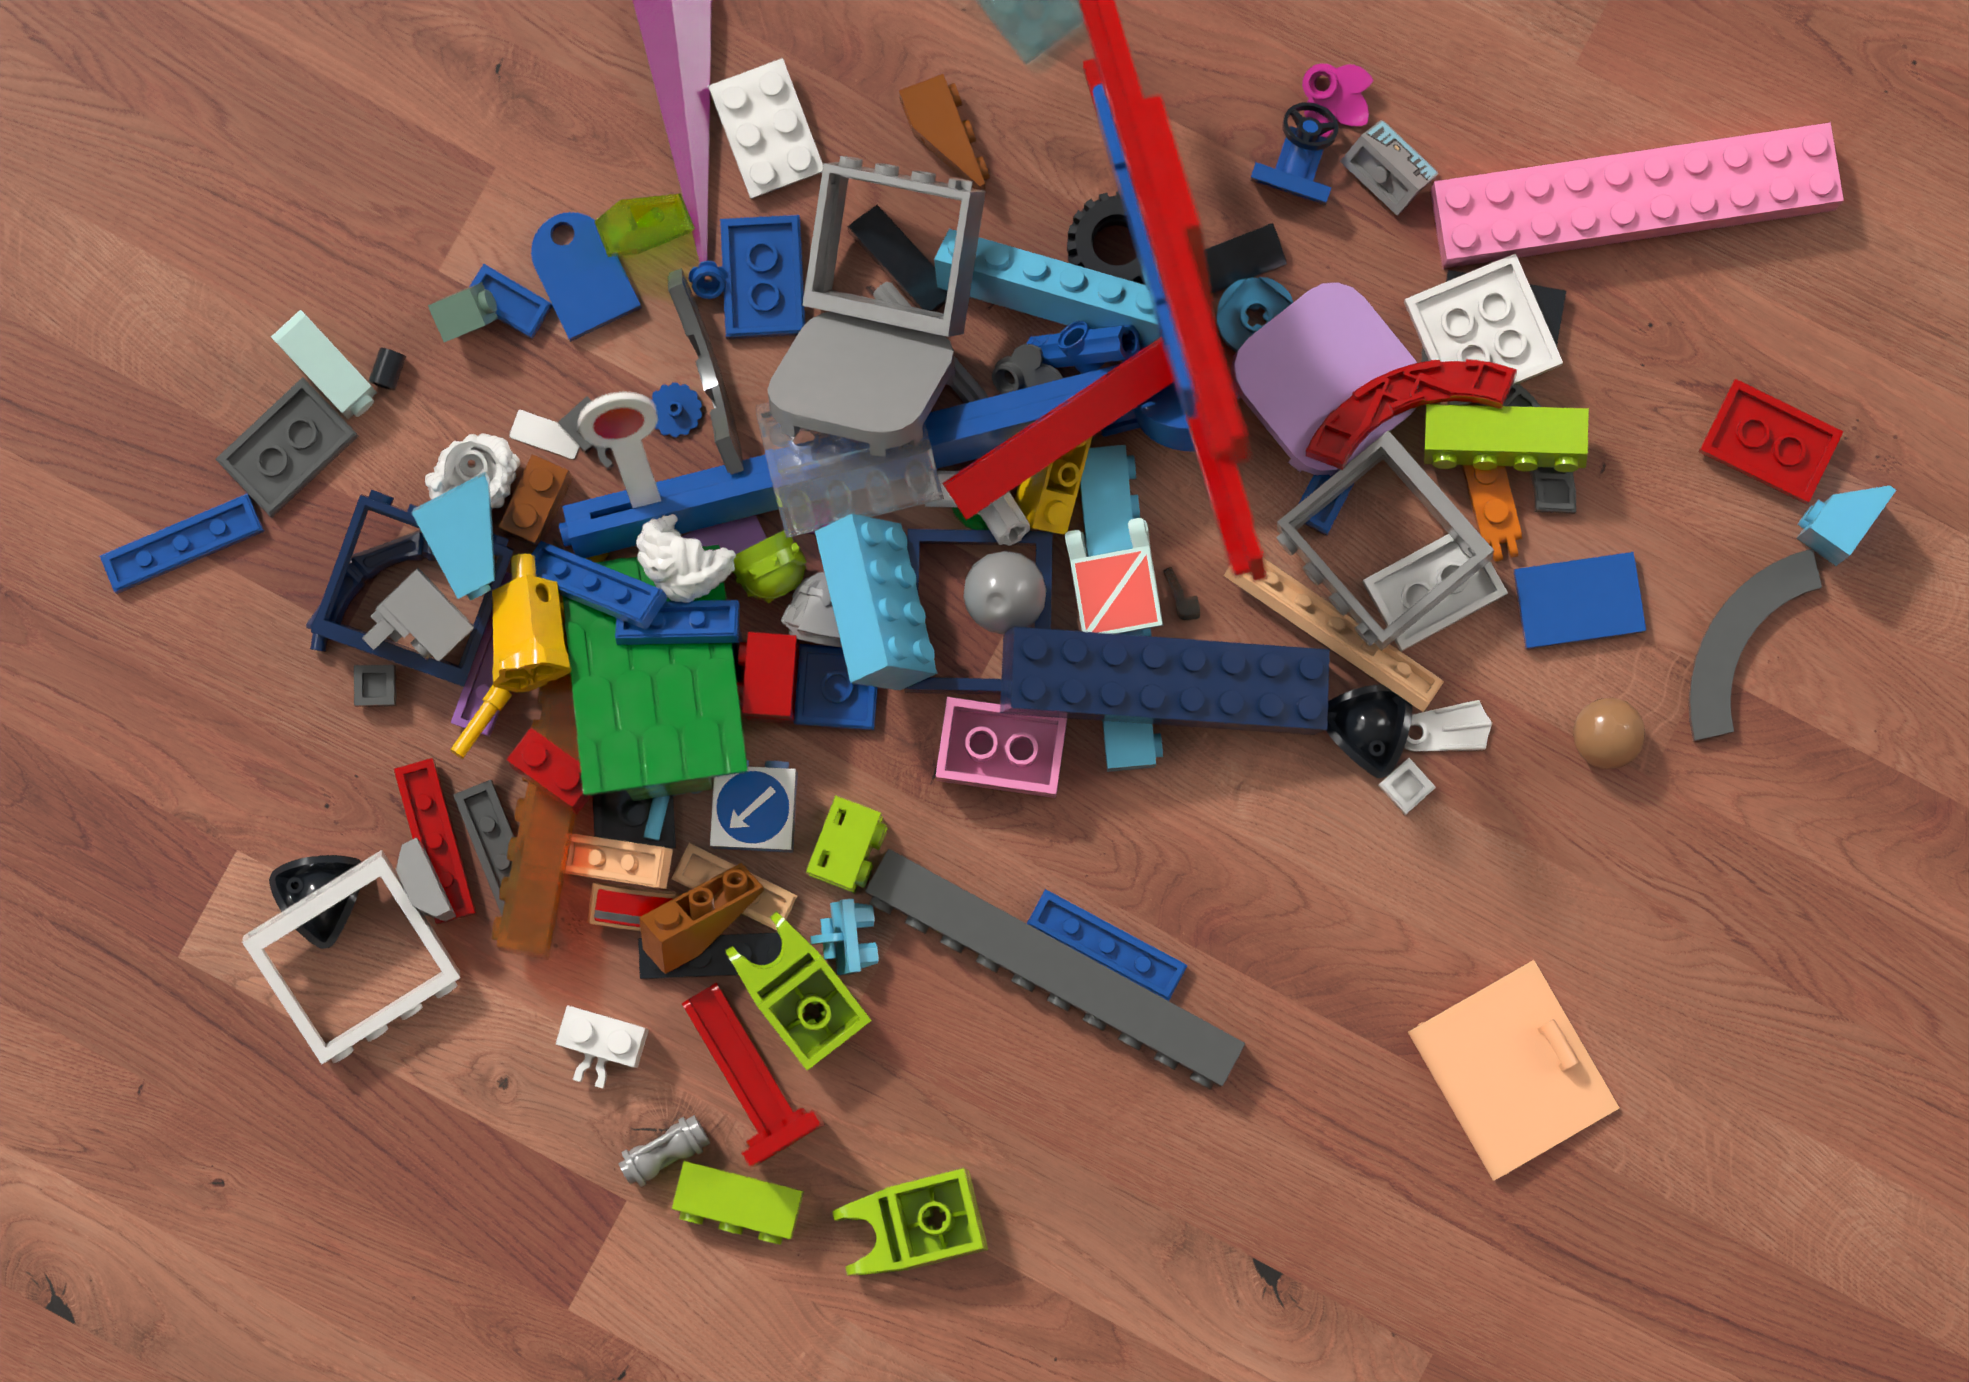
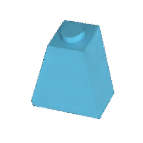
M484 472L414 508L412 511L419 528L457 599L467 595L469 600H473L491 590L488 583L495 579L490 479L487 473Z

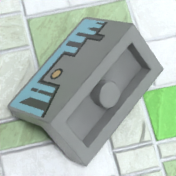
M1380 120L1363 133L1340 160L1351 173L1397 216L1438 175V171L1383 120Z

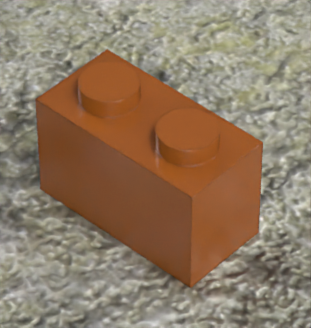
M532 454L499 524L501 531L533 547H537L540 541L544 542L573 479L569 470Z

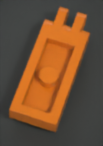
M1461 465L1478 533L1493 548L1494 562L1503 560L1500 544L1506 543L1510 558L1518 557L1516 540L1522 539V532L1505 466H1497L1492 470H1480L1474 468L1473 465Z

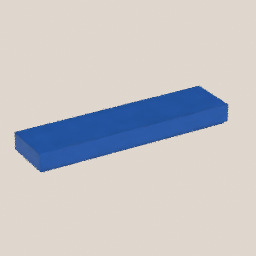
M245 494L102 554L100 559L114 592L118 594L265 531L250 495Z
M540 541L532 553L535 556L536 577L556 581L560 595L647 630L668 598L660 588L543 541Z
M1046 889L1027 922L1028 925L1168 1001L1188 966Z

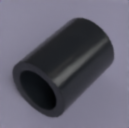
M380 347L368 382L378 387L395 391L406 356Z

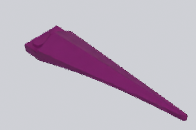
M633 0L698 258L701 263L708 261L710 90L708 86L711 81L713 0Z

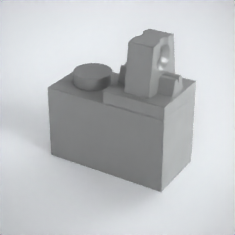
M417 568L376 607V611L370 617L377 624L362 639L374 650L388 636L397 642L401 637L405 638L411 633L415 637L411 645L426 660L433 656L439 662L474 628V625Z

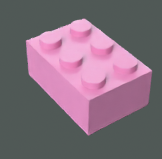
M947 697L935 776L936 781L1056 798L1067 718L1000 714V704Z

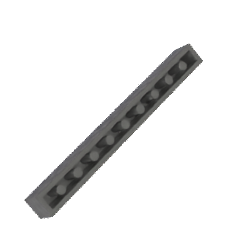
M889 848L865 890L868 895L872 896L869 904L889 915L893 909L900 911L908 916L904 922L924 934L927 933L929 928L943 935L940 942L959 953H962L966 947L979 955L976 962L995 973L998 972L1000 967L1014 974L1011 981L1030 992H1033L1036 986L1050 993L1047 998L1048 1002L1067 1012L1071 1005L1086 1013L1082 1019L1083 1021L1102 1031L1105 1030L1107 1025L1121 1032L1118 1040L1138 1051L1142 1045L1149 1047L1157 1052L1154 1057L1156 1061L1173 1070L1177 1068L1178 1064L1193 1071L1190 1076L1191 1080L1210 1090L1214 1083L1220 1087L1224 1085L1246 1044Z

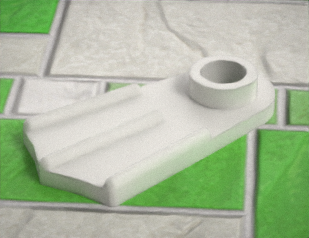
M1479 700L1413 714L1410 726H1419L1422 729L1423 735L1418 740H1413L1408 735L1404 748L1409 751L1485 750L1492 722Z

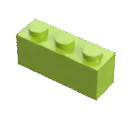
M684 1161L672 1209L681 1211L679 1219L702 1225L705 1217L720 1221L718 1228L720 1230L742 1235L743 1228L759 1231V1240L781 1245L783 1238L792 1239L804 1191Z

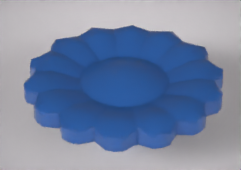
M672 382L669 386L664 384L660 387L659 391H654L651 401L656 407L658 416L655 429H659L662 435L670 434L672 437L677 438L680 434L688 435L691 429L697 428L698 420L702 418V412L700 411L702 402L697 399V392L690 390L688 385L683 384L680 386L677 382Z

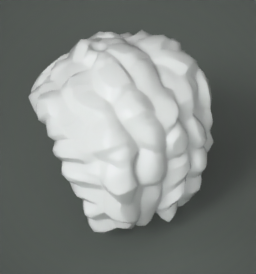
M484 433L479 436L469 434L463 441H454L448 448L444 449L440 453L437 465L434 467V472L425 476L430 499L486 472L490 479L491 511L493 508H501L504 506V499L510 495L511 483L516 478L515 471L520 466L521 461L516 454H513L505 439ZM474 460L475 464L469 465L468 461Z
M675 514L651 519L650 522L642 526V533L637 538L636 544L640 550L638 561L644 567V572L649 579L653 580L655 586L662 589L670 600L686 603L707 595L711 589L716 588L720 582L724 581L734 571V558L736 554L733 550L721 548L714 551L710 549L705 551L698 539L680 537V533L674 529V525L678 521Z

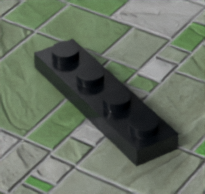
M778 933L719 935L698 957L666 974L662 972L643 950L642 938H638L640 979L736 976L739 974L726 953L728 948L733 946L739 954L754 964L766 965L773 962L779 956L782 948L781 937Z

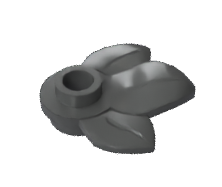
M1024 344L1015 348L1012 356L1000 359L992 372L993 384L1002 394L1063 379L1058 370L1051 365L1043 364L1042 349L1032 344Z

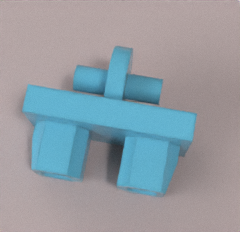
M844 899L839 902L830 903L832 918L820 919L822 934L810 936L811 945L823 944L824 959L836 958L837 975L861 972V968L877 964L879 958L876 943L858 944L857 928L874 926L873 906L860 903L854 904V899Z

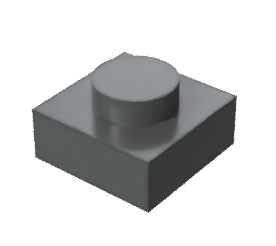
M354 665V706H397L396 666Z

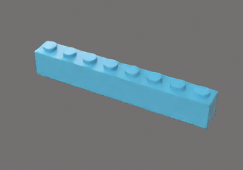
M1126 445L1089 448L1080 482L1087 557L1133 549L1128 522L1131 519L1140 518L1138 494L1130 495L1129 479H1136L1134 455L1126 454ZM1151 628L1120 634L1151 636ZM1102 721L1107 772L1155 768L1156 758L1163 757L1161 733L1153 734L1152 724Z

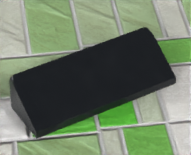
M878 204L847 226L851 236L917 308L936 312L946 303L948 290L937 287L935 267Z
M1273 223L1205 249L1211 294L1228 288L1238 280L1254 278L1287 265Z

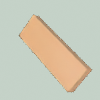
M566 833L560 873L666 889L673 849Z
M689 843L671 879L693 889L736 865ZM752 874L764 887V891L741 914L777 931L776 925L770 917L777 911L787 920L798 896Z

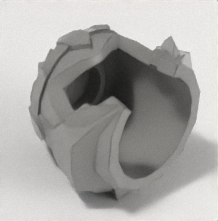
M825 572L816 573L809 578H805L796 588L792 596L793 600L791 604H788L781 622L789 628V635H797L800 640L842 647Z

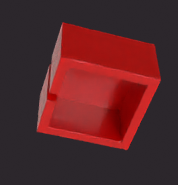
M748 632L747 642H740L738 666H741V670H745L744 682H737L740 710H742V714L747 721L794 724L800 649L797 635Z

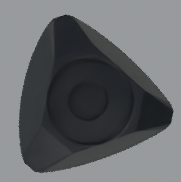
M1383 684L1360 687L1328 701L1327 730L1325 731L1365 771L1376 778L1387 777L1395 768L1405 747L1412 719V704Z
M319 855L290 861L272 871L269 878L272 895L282 912L355 867L361 861L357 858L340 855ZM359 890L302 924L296 930L316 947L321 949L330 948L342 932L354 907Z

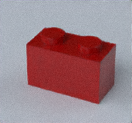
M533 728L528 730L507 758V762L513 770L576 815L592 796H584L580 762Z

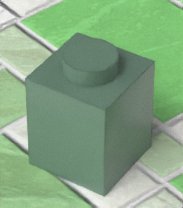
M482 282L428 305L443 342L481 328L498 319L496 315V301L492 293L487 289L485 290Z

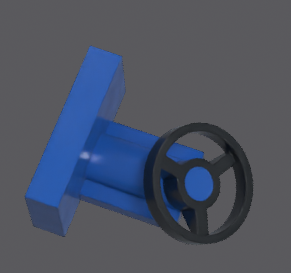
M1311 102L1298 103L1290 107L1285 113L1282 122V129L1286 138L1276 168L1256 162L1250 180L1326 205L1332 187L1314 182L1313 180L1323 150L1332 145L1338 133V121L1334 114L1324 106ZM1298 111L1317 112L1323 115L1329 122L1320 123L1312 117L1304 118ZM1290 116L1293 118L1297 128L1288 126V118ZM1333 130V134L1330 138L1320 136L1328 131Z

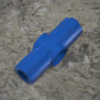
M1084 321L1073 322L1057 334L1030 337L1027 344H1032L1042 349L1043 364L1051 365L1054 368L1075 366L1081 374L1098 370L1105 362L1127 360L1141 349L1139 332L1132 324L1090 329Z

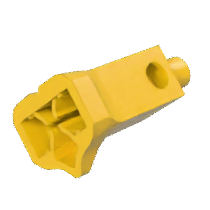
M517 554L511 557L512 581L492 590L493 686L513 692H528L546 685L549 681L557 680L569 674L571 666L564 644L558 584L556 581L536 577L534 555Z

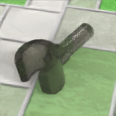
M1172 567L1165 569L1163 573L1173 592L1178 617L1184 621L1200 618L1197 595L1184 597L1183 589Z

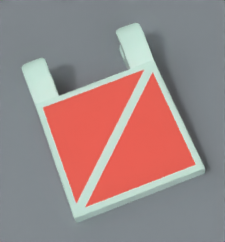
M1143 518L1131 519L1128 522L1133 549L1087 557L1086 540L1083 532H1080V530L1066 532L1065 540L1071 562L1083 632L1120 634L1164 626L1150 548L1149 529L1147 522Z

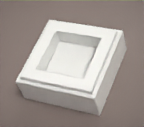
M1410 758L1404 761L1378 785L1404 815L1436 788Z

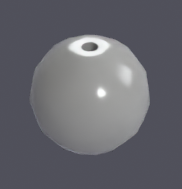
M1003 551L988 554L974 563L966 576L963 597L967 612L976 624L989 632L1004 634L1013 627H1028L1036 622L1044 609L1046 585L1043 574L1032 560L1020 553Z

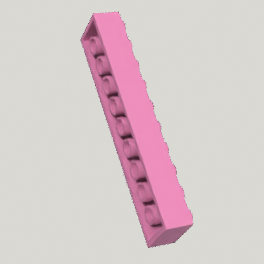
M1831 123L1434 181L1430 191L1443 269L1498 261L1515 253L1519 258L1835 211L1844 201Z

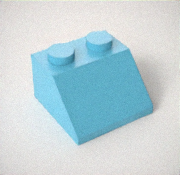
M1889 485L1834 494L1824 503L1818 499L1813 506L1809 507L1797 524L1803 528L1797 539L1837 566L1852 554L1896 492V489Z

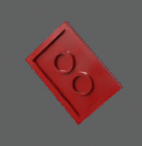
M1734 379L1698 452L1807 505L1844 431L1740 380Z

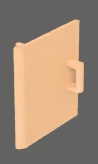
M1534 960L1428 1021L1419 1023L1417 1027L1408 1031L1493 1181L1507 1175L1510 1171L1619 1109L1617 1102Z

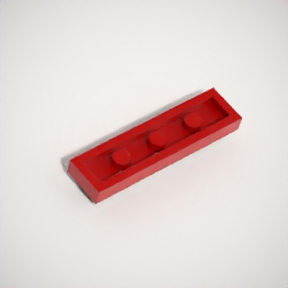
M430 758L394 768L412 839L418 838L424 845L456 914L455 917L447 921L434 917L435 923L438 925L477 914L435 760Z

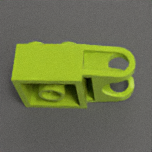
M776 911L770 918L775 923L777 932L781 937L782 948L779 956L773 962L766 965L754 964L739 954L733 946L728 948L726 953L759 1010L804 1068L809 1070L872 1020L821 954ZM810 1002L814 1005L820 1002L823 1005L818 1009L821 1015L815 1020L811 1016L806 1018L802 1016V1013L806 1011L804 1007Z
M965 1168L887 1187L832 1212L833 1218L836 1221L847 1219L866 1220L873 1226L876 1232L874 1249L867 1256L845 1266L847 1276L912 1270L989 1250L970 1171ZM939 1208L940 1213L946 1214V1221L942 1222V1228L938 1230L936 1226H929L928 1219L934 1217L933 1210Z

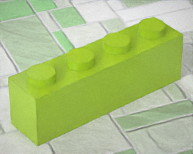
M1427 404L1424 464H1432L1440 469H1451L1457 465H1473L1474 468L1480 470H1492L1497 466H1513L1519 471H1533L1538 467H1554L1559 472H1574L1578 468H1586L1589 408L1503 406L1502 409H1498L1492 406Z

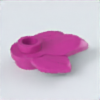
M1324 63L1316 64L1307 70L1303 77V90L1309 98L1307 102L1324 106L1342 124L1363 126L1368 123L1369 109L1361 92L1365 91L1372 84L1373 78L1366 70L1353 64L1335 68ZM1321 76H1326L1330 80V86L1326 91H1320L1316 86V81ZM1305 110V117L1315 118L1320 123L1329 122L1323 115ZM1332 130L1320 136L1327 138L1331 134Z

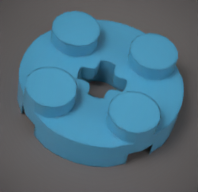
M1259 277L1236 281L1225 290L1217 307L1216 326L1222 340L1230 349L1237 352L1251 335L1263 327L1259 324L1253 327L1247 323L1249 317L1246 311L1249 308L1252 311L1258 310L1259 307L1264 309L1263 319L1266 321L1265 324H1267L1293 303L1292 296L1285 287L1270 278Z

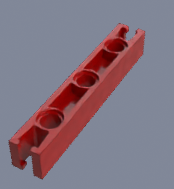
M1162 337L942 483L966 520L1174 382Z

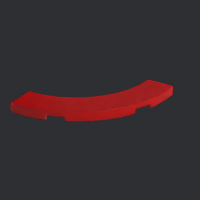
M1466 359V362L1430 360L1392 370L1356 389L1350 398L1343 402L1335 411L1333 410L1315 432L1305 450V454L1309 458L1343 470L1358 445L1372 431L1392 417L1409 409L1437 402L1450 401L1473 402L1502 409L1517 376V369L1492 362Z

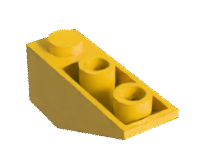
M1092 437L1018 485L1015 502L1026 517L1031 528L1066 534Z

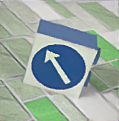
M747 760V773L714 777L710 846L713 849L793 853L798 772L796 769H789V762L765 761V767H749V760Z

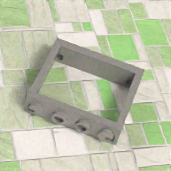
M840 156L839 162L823 163L802 306L947 337L964 334L986 191L973 189V182L965 179L949 178L948 183L935 181L936 174L913 170L911 176L899 174V167L890 164L876 163L875 169L863 167V160L855 157ZM849 178L961 201L944 314L832 290Z
M1389 430L1350 461L1343 470H1339L1277 521V531L1280 535L1276 538L1283 549L1291 556L1295 552L1306 564L1302 568L1310 580L1317 586L1323 583L1332 593L1328 598L1337 611L1343 616L1349 613L1359 624L1355 627V630L1364 642L1369 646L1375 643L1381 651L1490 562L1494 553L1493 548ZM1381 460H1384L1470 557L1469 560L1384 630L1297 532L1301 526Z

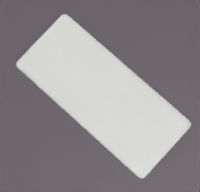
M518 410L509 435L510 438L570 459H575L579 447L558 426L557 422Z

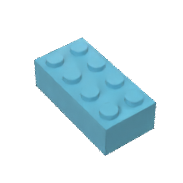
M850 514L815 531L850 682L902 690L937 674L934 661L935 652L929 641L925 624V611L920 604L916 587V574L911 566L907 550V537L901 523Z

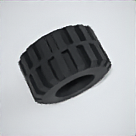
M1116 191V196L1110 197L1108 192L1100 194L1099 199L1094 202L1092 199L1084 203V209L1076 212L1073 217V223L1069 226L1067 239L1068 262L1146 285L1138 256L1128 264L1116 266L1103 262L1093 249L1095 236L1104 228L1123 226L1129 229L1119 192Z

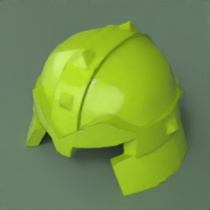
M789 528L736 554L734 558L735 569L732 572L736 576V582L741 584L748 597L770 603L774 599L795 590L801 583L804 571L807 568L804 564L807 562L796 542L793 543Z

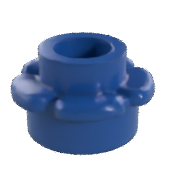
M703 261L698 267H693L690 270L688 279L692 283V289L696 295L704 299H713L723 292L724 281L728 278V274L724 267H718L715 262ZM706 276H711L712 279L707 280V279H705V277H706Z

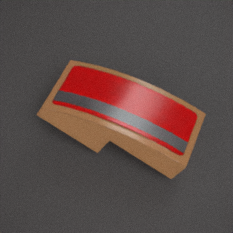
M593 882L587 922L600 926L641 931L639 917L679 895L672 891L635 889L631 885Z

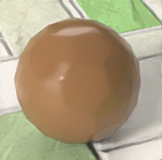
M1614 697L1597 699L1586 705L1576 717L1573 728L1574 742L1580 756L1589 764L1602 769L1621 768L1632 762L1642 750L1646 736L1644 723L1639 712L1628 702Z

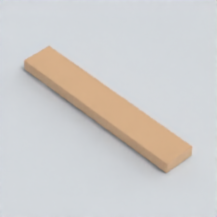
M1265 559L1267 579L1254 583L1250 574L1235 578L1229 566L1224 574L1226 578L1422 712L1425 711L1444 683L1442 679L1391 644L1382 651L1375 643L1371 646L1366 644L1355 630V627L1359 624L1347 614L1345 616L1341 615L1331 603Z

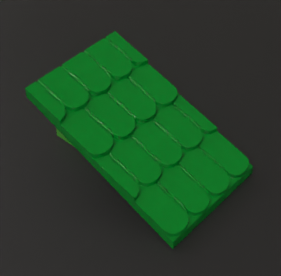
M719 545L702 546L705 551L720 549ZM638 556L596 562L655 586L653 580L649 579L645 574L644 567L638 561ZM724 581L720 582L716 588L711 589L709 594L695 598L693 601L727 600ZM563 596L584 796L626 790L633 801L711 790L713 789V777L748 772L732 643L617 645L615 639L616 617Z

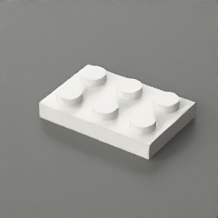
M783 58L708 86L750 199L822 173L823 164Z
M1447 534L1369 576L1362 583L1388 627L1469 560L1470 557ZM1491 561L1395 639L1400 651H1404L1507 595L1508 592Z

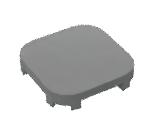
M834 312L822 313L810 319L801 328L772 376L768 386L770 414L781 425V431L786 435L795 438L800 428L866 442L869 443L870 455L886 457V449L899 447L908 442L915 447L923 438L922 425L946 384L953 386L955 364L951 342L942 335Z

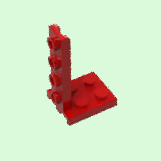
M717 982L682 1002L685 1011L758 1134L745 1141L749 1148L742 1152L749 1167L760 1165L765 1160L825 1125L815 1110H811L808 1113L802 1107L796 1111L792 1110Z

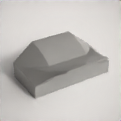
M418 838L402 844L396 872L412 906L420 909L424 916H432L443 921L455 917L456 914L424 845Z

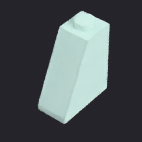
M299 310L271 336L347 419L353 414L356 417L362 415L374 403L372 397L377 393L376 390L302 310Z

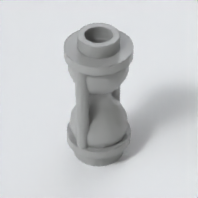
M695 1115L688 1119L684 1117L678 1119L679 1123L672 1125L664 1135L652 1142L636 1146L630 1151L626 1149L621 1152L624 1160L618 1164L629 1184L637 1181L640 1187L647 1185L646 1181L653 1179L661 1169L678 1159L689 1158L695 1153L699 1155L704 1152L702 1148L710 1144V1141Z

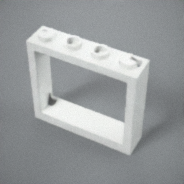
M380 850L243 935V945L321 1064L330 1059L333 1063L344 1059L354 1051L352 1045L363 1038H366L369 1042L381 1036L388 1030L387 1023L399 1016L402 1020L413 1016L423 1008L421 1002L434 994L436 998L445 996L457 987L455 981L460 979V970L422 911L412 906L397 872L383 850ZM381 876L442 972L333 1040L325 1043L264 948Z

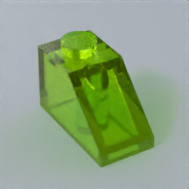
M681 194L621 199L594 221L608 257L639 254L691 233L695 229Z

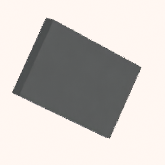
M302 377L215 460L273 518L359 435Z

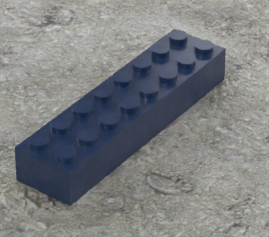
M1013 627L1003 634L1000 714L1315 735L1327 730L1330 649Z

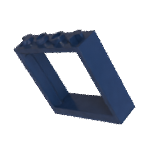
M371 490L369 496L361 494L311 632L464 687L493 609L492 590L501 587L514 551L513 548L507 547L509 539L493 533L494 556L498 557L495 564V579L488 583L491 590L484 594L474 622V628L471 630L459 665L443 659L438 662L433 656L426 660L417 650L387 639L373 650L362 639L368 632L331 620L330 616L368 511L370 510L419 528L412 514L413 509L418 506L409 504L407 510L392 505L394 497L375 490Z
M908 529L907 550L911 566L916 574L918 595L920 544L999 545L991 531ZM1029 531L1022 537L1021 541L1012 545L1036 546V566L1043 574L1046 585V598L1044 609L1035 622V628L1051 629L1053 532ZM929 677L905 688L904 691L905 693L1001 695V679Z

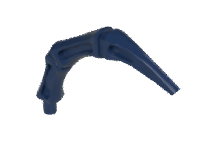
M421 529L381 545L354 553L330 619L341 623L349 604L365 586V581L373 579L382 570L405 561H421L423 558H428L432 562L437 561ZM320 604L306 623L307 629H312ZM313 633L310 649L326 652L328 638Z

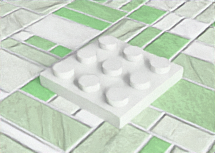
M1516 253L1404 300L1406 309L1429 361L1466 362V359L1501 364L1517 369V376L1513 385L1563 364ZM1460 401L1447 402L1448 405H1468L1472 403Z

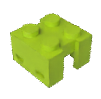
M835 795L806 870L809 876L854 894L858 886L865 888L873 869L872 863L868 861L872 848L880 850L888 829L886 824L882 823L884 820L882 813ZM842 814H844L845 817L842 822V825L840 826L839 822L841 820ZM828 855V856H829V859H828L827 864H826V866H825V868H824V867H822V866H823V864H824V861H825L826 856Z

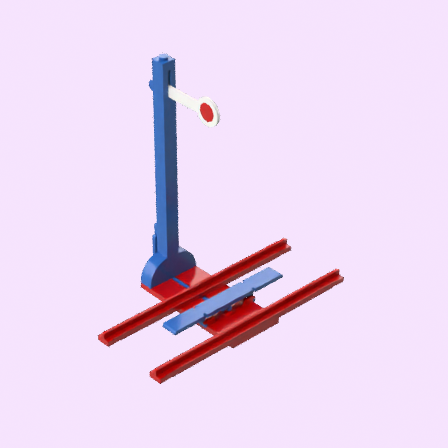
M1078 0L1095 56L1094 59L1083 61L1086 82L1174 378V382L1102 429L1101 434L1106 437L1141 428L1149 438L1165 447L1181 451H1196L1231 572L1235 578L1250 574L1253 583L1266 580L1267 572L1264 554L1253 527V517L1236 464L1250 460L1247 437L1235 406L1236 399L1218 342L1201 224L1161 94L1148 98L1143 96L1115 0ZM1118 365L930 412L922 425L923 438L915 447L908 442L899 447L886 449V457L870 455L869 443L836 436L743 460L744 470L732 475L728 473L725 465L659 482H655L641 441L653 431L657 424L658 416L654 403L649 398L637 393L620 392L605 395L592 401L582 410L578 419L579 429L582 437L587 442L600 447L612 448L626 490L563 506L566 522L559 523L563 544L565 547L572 545L575 555L589 558L636 546L637 538L643 530L642 526L650 522L651 519L662 518L664 515L675 514L678 521L674 525V529L683 534L977 459Z

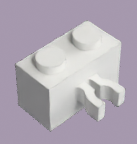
M567 1005L556 1045L584 1053L585 1059L576 1068L573 1077L575 1081L582 1082L584 1072L591 1068L593 1059L598 1057L595 1068L598 1072V1079L595 1086L604 1089L607 1080L605 1069L607 1061H614L638 1068L649 1029Z

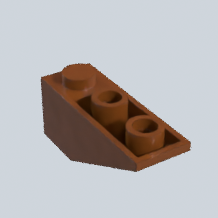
M944 74L899 90L900 101L913 136L962 179L972 181V188L986 191L984 180L989 179L990 175L983 157L975 158L970 144L976 142V138L969 120L961 121L956 107L961 106L962 101L955 83L948 85Z
M739 863L639 917L643 950L664 974L698 957L764 891V887L742 863Z

